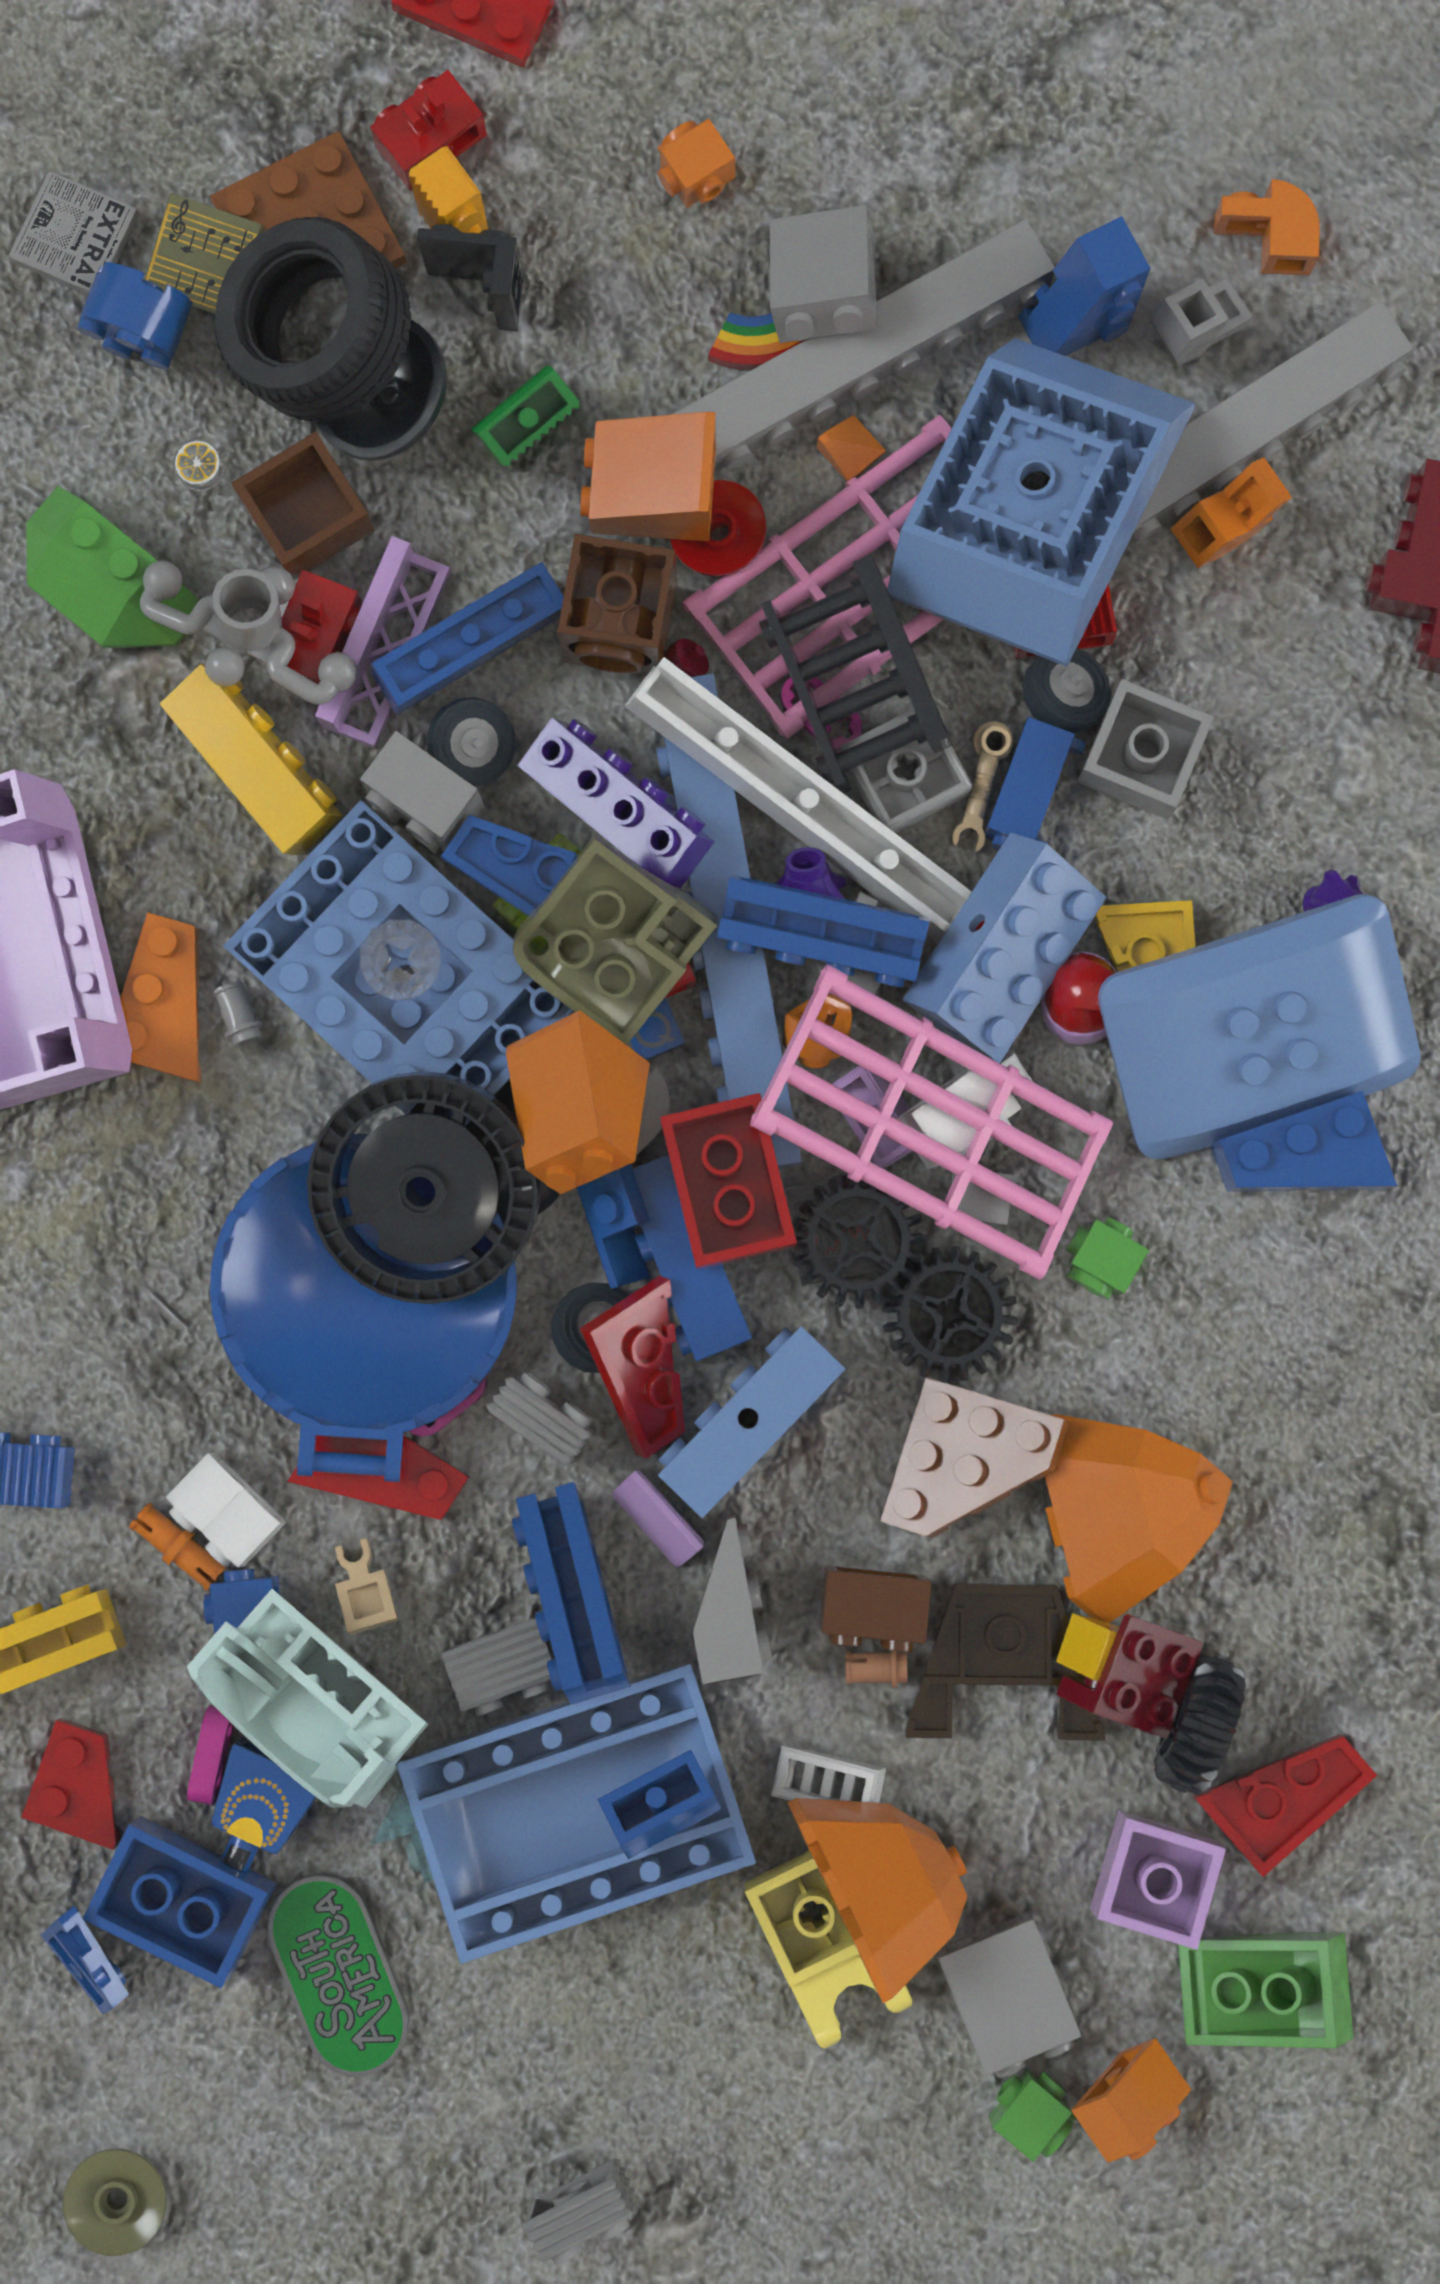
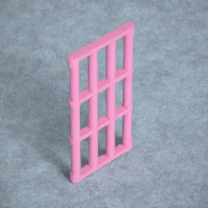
M938 415L921 428L922 433L860 478L853 477L845 483L846 488L780 536L775 533L767 539L769 544L764 546L756 558L746 567L733 574L723 576L704 591L698 589L681 602L685 612L689 614L696 625H699L769 716L779 734L786 740L805 727L803 722L808 717L801 700L782 713L765 691L789 673L782 654L758 672L752 674L736 653L738 649L762 633L759 622L766 619L763 608L724 636L706 613L779 560L783 562L797 580L796 584L771 601L778 610L780 617H783L808 598H811L813 602L825 598L826 595L821 590L823 587L854 566V561L869 555L888 541L896 551L900 536L899 532L917 496L887 517L869 494L941 442L945 443L952 428L941 415ZM858 503L876 526L809 574L791 551ZM890 575L884 579L887 588ZM859 604L828 618L825 623L793 645L799 662L807 660L838 636L844 642L856 638L857 635L851 627L873 612L871 605L862 608ZM925 611L912 618L903 625L910 644L944 619ZM878 649L856 659L815 689L812 694L818 708L832 702L870 674L873 677L881 671L880 666L892 658L890 650L881 654Z
M827 964L821 971L813 989L814 992L763 1099L759 1102L752 1115L750 1126L769 1136H772L774 1133L847 1172L849 1179L855 1182L862 1180L935 1219V1225L943 1229L947 1227L954 1229L1019 1264L1021 1271L1041 1280L1048 1271L1054 1257L1053 1254L1100 1149L1108 1137L1113 1121L1094 1110L1089 1113L1023 1077L1019 1074V1069L1012 1065L1003 1066L934 1028L933 1022L923 1017L920 1020L847 980V974ZM828 993L911 1037L900 1063L898 1064L817 1020L816 1018ZM807 1037L890 1082L879 1108L877 1109L795 1065ZM924 1045L997 1085L986 1111L912 1072ZM785 1083L869 1127L858 1153L855 1154L773 1110ZM903 1090L977 1129L965 1156L891 1117ZM1010 1092L1089 1135L1078 1162L999 1119ZM882 1135L956 1174L944 1201L870 1162ZM991 1137L1070 1180L1059 1205L1056 1206L978 1164L989 1138ZM969 1182L1049 1224L1038 1252L957 1209Z

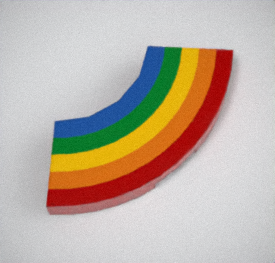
M729 313L708 354V361L731 369L753 370L805 340L780 343L771 313L754 317Z

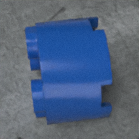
M105 262L104 266H100L96 273L76 329L94 339L104 340L102 348L109 353L124 359H130L131 353L135 352L142 355L141 359L144 362L167 370L175 355L193 302L184 293L167 284L164 291L156 284L143 279L145 273L117 263Z

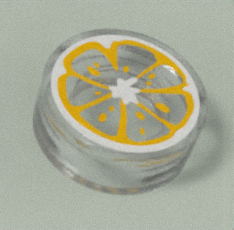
M192 439L186 441L176 450L173 458V469L176 476L186 488L192 491L203 492L210 490L221 481L224 475L225 465L218 449L207 440Z

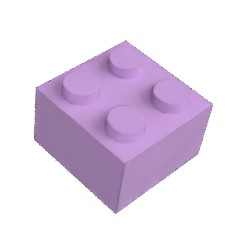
M1118 1810L1090 1909L1099 1920L1197 1950L1226 1848L1215 1839Z

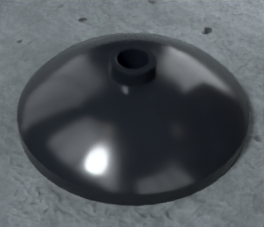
M413 320L410 322L411 328L406 351L398 370L386 387L369 403L351 414L329 421L316 422L324 438L333 447L352 458L368 461L382 460L406 451L426 434L441 410L447 385V370L444 356L434 337ZM398 394L396 400L390 404L393 396Z

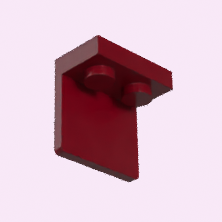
M1125 1614L1099 1681L1085 1677L1084 1682H1080L1063 1676L1056 1695L1095 1715L1168 1739L1185 1690L1191 1679L1195 1663L1201 1653L1203 1643L1190 1636L1130 1614Z

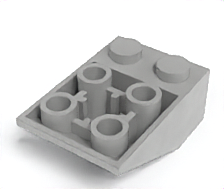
M735 1514L727 1517L693 1629L702 1684L764 1673L762 1660L772 1659L766 1624L756 1626L753 1609L762 1607L757 1574L746 1575L743 1559L744 1557L753 1556L747 1523L737 1525Z

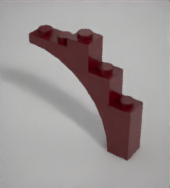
M1427 458L1416 474L1410 473L1403 494V502L1410 503L1407 521L1400 520L1394 539V549L1396 550L1388 549L1378 564H1371L1366 579L1365 592L1372 593L1369 610L1426 622L1419 624L1414 640L1413 651L1420 653L1417 669L1440 673V461Z

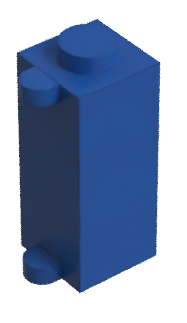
M1030 717L1027 718L985 830V838L993 840L991 843L993 848L999 850L1010 832L1047 843L1037 839L1067 754L1069 751L1083 754L1086 746L1084 741L1074 738V733Z

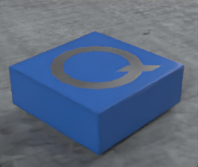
M666 997L630 1040L633 1050L646 1060L685 1045Z

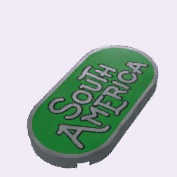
M316 1873L301 1877L291 1883L278 1896L269 1915L268 1937L275 1959L308 2043L317 2059L330 2070L344 2076L363 2077L375 2074L391 2064L405 2044L410 2014L403 1991L369 1905L359 1889L348 1881L345 1882L341 1878H336L329 1874Z

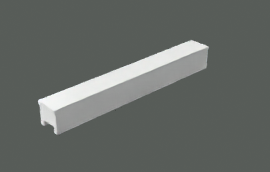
M663 657L657 667L653 666L624 707L806 845L821 850L825 854L826 860L892 910L928 917L930 922L927 936L937 944L970 896L972 891L665 657Z

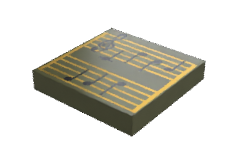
M170 193L145 280L156 284L164 291L167 284L184 293L193 302V307L215 314L218 292L227 270L240 251L256 236L263 233L266 227L260 223Z

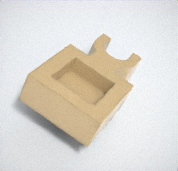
M367 1538L360 1540L363 1555L356 1562L346 1560L345 1550L342 1545L334 1547L339 1564L349 1575V1580L335 1583L349 1635L399 1621L386 1571L383 1569L373 1573L370 1572L369 1568L373 1556Z

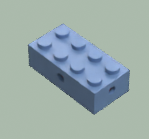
M1010 832L918 974L916 981L913 982L902 1000L920 1015L932 1021L933 1025L940 1031L1001 1063L1053 982L1057 970L1066 962L1107 897L1047 843Z
M802 1326L794 1334L785 1327L765 1348V1351L771 1358L759 1370L750 1364L731 1383L730 1387L736 1394L722 1408L714 1401L694 1422L701 1431L688 1444L680 1437L658 1459L665 1466L658 1476L702 1519L846 1369ZM745 1408L753 1409L758 1416L757 1423L751 1428H744L738 1422V1415Z

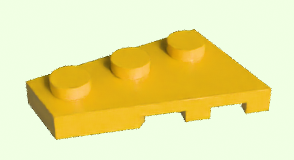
M1192 900L1103 905L1094 917L1117 972L1196 947Z

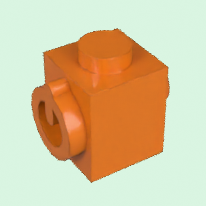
M709 118L699 125L695 121H688L677 126L664 138L662 144L657 147L660 153L661 169L657 171L658 177L666 192L671 197L678 194L686 208L698 201L700 203L711 201L722 192L726 183L735 178V156Z

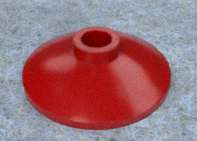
M714 480L710 541L670 539V543L678 559L692 571L707 576L730 575L750 564L760 552L767 530L765 513L757 497L743 485L728 480ZM723 527L729 531L727 537L721 541L711 538L713 531L717 528Z

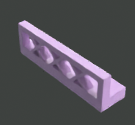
M391 536L342 653L352 658L357 666L358 675L356 681L348 690L337 692L330 702L319 705L315 717L322 728L376 749L393 709L385 696L381 706H379L376 696L383 693L378 686L371 687L366 671L370 662L381 658L426 631L451 573L450 567L414 553L409 542ZM411 566L436 575L428 592L409 599L404 582ZM401 591L405 601L395 605ZM423 604V607L417 618L414 607ZM409 610L415 624L411 635L390 643L385 631L389 618ZM382 636L386 646L376 650ZM363 681L367 691L357 694ZM371 699L377 715L369 733L345 724L352 706Z

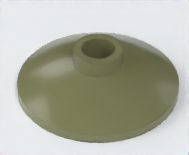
M106 2149L87 2157L69 2177L63 2194V2214L71 2234L88 2250L105 2256L126 2255L146 2245L159 2230L167 2207L166 2189L158 2170L142 2155L126 2149ZM114 2189L123 2190L127 2195V2203L124 2205L114 2204L110 2197L111 2191Z

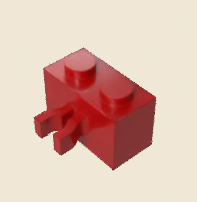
M446 70L438 77L431 76L422 81L411 97L398 106L394 104L385 108L376 117L375 123L370 126L375 147L409 191L412 190L409 172L418 163L445 146H448L453 155L458 157L487 136L483 113L449 70Z
M302 569L292 598L289 600L282 616V628L288 631L295 641V651L287 665L289 668L316 684L320 683L318 668L321 660L328 654L342 653L363 602L358 591Z

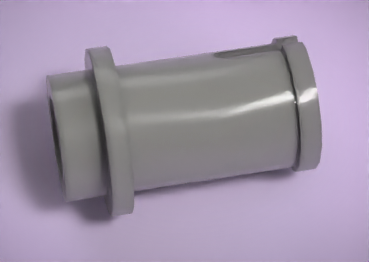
M231 982L215 989L212 994L216 998L228 1030L224 1034L225 1039L232 1041L234 1048L246 1047L261 1040L260 1030L263 1028L262 1021L255 1020L243 982Z

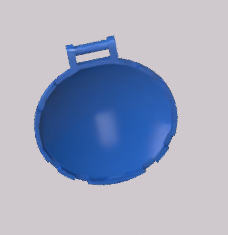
M354 1134L351 1138L342 1161L341 1184L348 1183L352 1159L361 1143L369 1134ZM314 1142L311 1143L312 1145L299 1149L285 1158H280L265 1169L250 1184V1187L227 1216L215 1247L210 1275L211 1307L216 1331L225 1353L244 1383L259 1399L277 1413L301 1425L297 1475L313 1476V1471L384 1476L385 1482H400L404 1432L411 1431L438 1419L463 1402L480 1385L498 1359L508 1337L514 1316L517 1295L515 1261L491 1284L474 1294L449 1302L433 1304L403 1302L382 1296L361 1285L346 1273L329 1254L314 1226L309 1208L307 1187L310 1158L316 1144ZM424 1177L414 1178L413 1187L420 1197L425 1199L435 1197V1188L431 1181ZM348 1196L342 1197L346 1214L352 1213ZM496 1211L493 1222L502 1231L504 1225ZM363 1223L353 1226L369 1247L380 1256L400 1266L414 1270L440 1271L453 1269L469 1263L463 1255L436 1264L405 1262L386 1254L376 1247L380 1238L377 1229L372 1224ZM484 1235L475 1246L484 1254L493 1243ZM318 1435L387 1440L386 1456L315 1451L316 1437Z

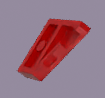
M62 1718L57 1719L21 1818L112 1850L117 1848L120 1837L119 1830L116 1831L113 1800L115 1799L113 1778L109 1774L108 1763L111 1758L108 1734Z

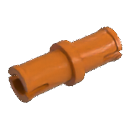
M151 1502L139 1512L138 1518L134 1519L129 1525L132 1531L137 1532L163 1554L162 1561L167 1565L172 1563L177 1565L199 1583L206 1592L210 1589V1584L215 1583L220 1578L219 1575H222L227 1569L193 1539L196 1535L194 1532H189L186 1529L183 1531L157 1510Z

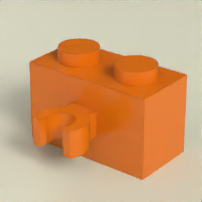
M1153 2038L1121 2051L1071 2111L1107 2163L1129 2156L1131 2160H1136L1147 2154L1156 2145L1157 2141L1154 2138L1156 2133L1172 2123L1180 2115L1181 2110L1178 2106L1192 2089L1158 2040Z

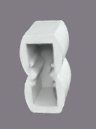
M207 1453L166 1496L174 1506L169 1511L170 1515L187 1531L192 1532L195 1528L200 1530L210 1541L205 1546L206 1550L224 1567H228L231 1563L237 1567H244L286 1523L280 1514L216 1453Z

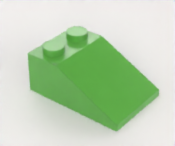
M1291 1932L1201 1937L1197 1950L1178 1944L1186 2045L1338 2048L1353 2039L1345 1933Z

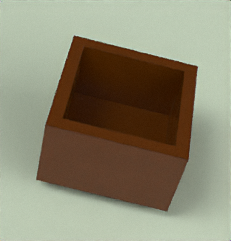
M316 431L231 483L240 501L279 563L291 574L294 580L299 578L302 569L309 572L375 531L367 511Z
M825 1565L819 1621L821 1632L829 1634L832 1644L861 1646L862 1637L880 1639L883 1649L912 1652L914 1643L926 1644L932 1581L925 1575Z

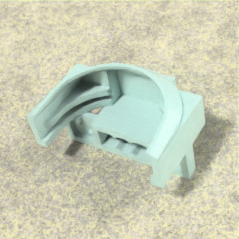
M273 1589L268 1592L238 1628L226 1621L187 1666L190 1676L198 1689L232 1725L292 1779L331 1808L351 1807L353 1804L366 1808L398 1770L397 1761L429 1725L401 1701L396 1694Z

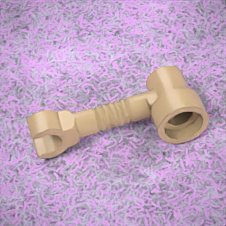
M997 721L983 723L973 734V749L979 756L976 769L977 774H975L976 778L973 780L972 792L970 793L962 822L952 832V843L956 846L960 833L964 829H974L977 833L976 852L983 847L985 842V833L982 826L988 805V796L992 790L991 786H993L992 782L996 775L999 760L1005 758L1013 746V736L1010 729ZM993 731L999 733L1002 737V745L996 751L989 749L986 744L987 736Z

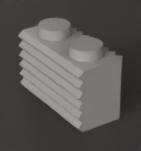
M535 1617L449 1648L441 1653L461 1712L474 1708L476 1716L484 1715L504 1707L505 1703L502 1697L521 1690L524 1699L553 1688L547 1668V1661L555 1659L549 1641L542 1642Z

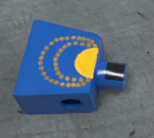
M243 1738L235 1742L231 1748L212 1818V1825L231 1834L221 1856V1861L237 1870L247 1872L259 1848L273 1854H278L283 1849L317 1798L278 1767L252 1742Z

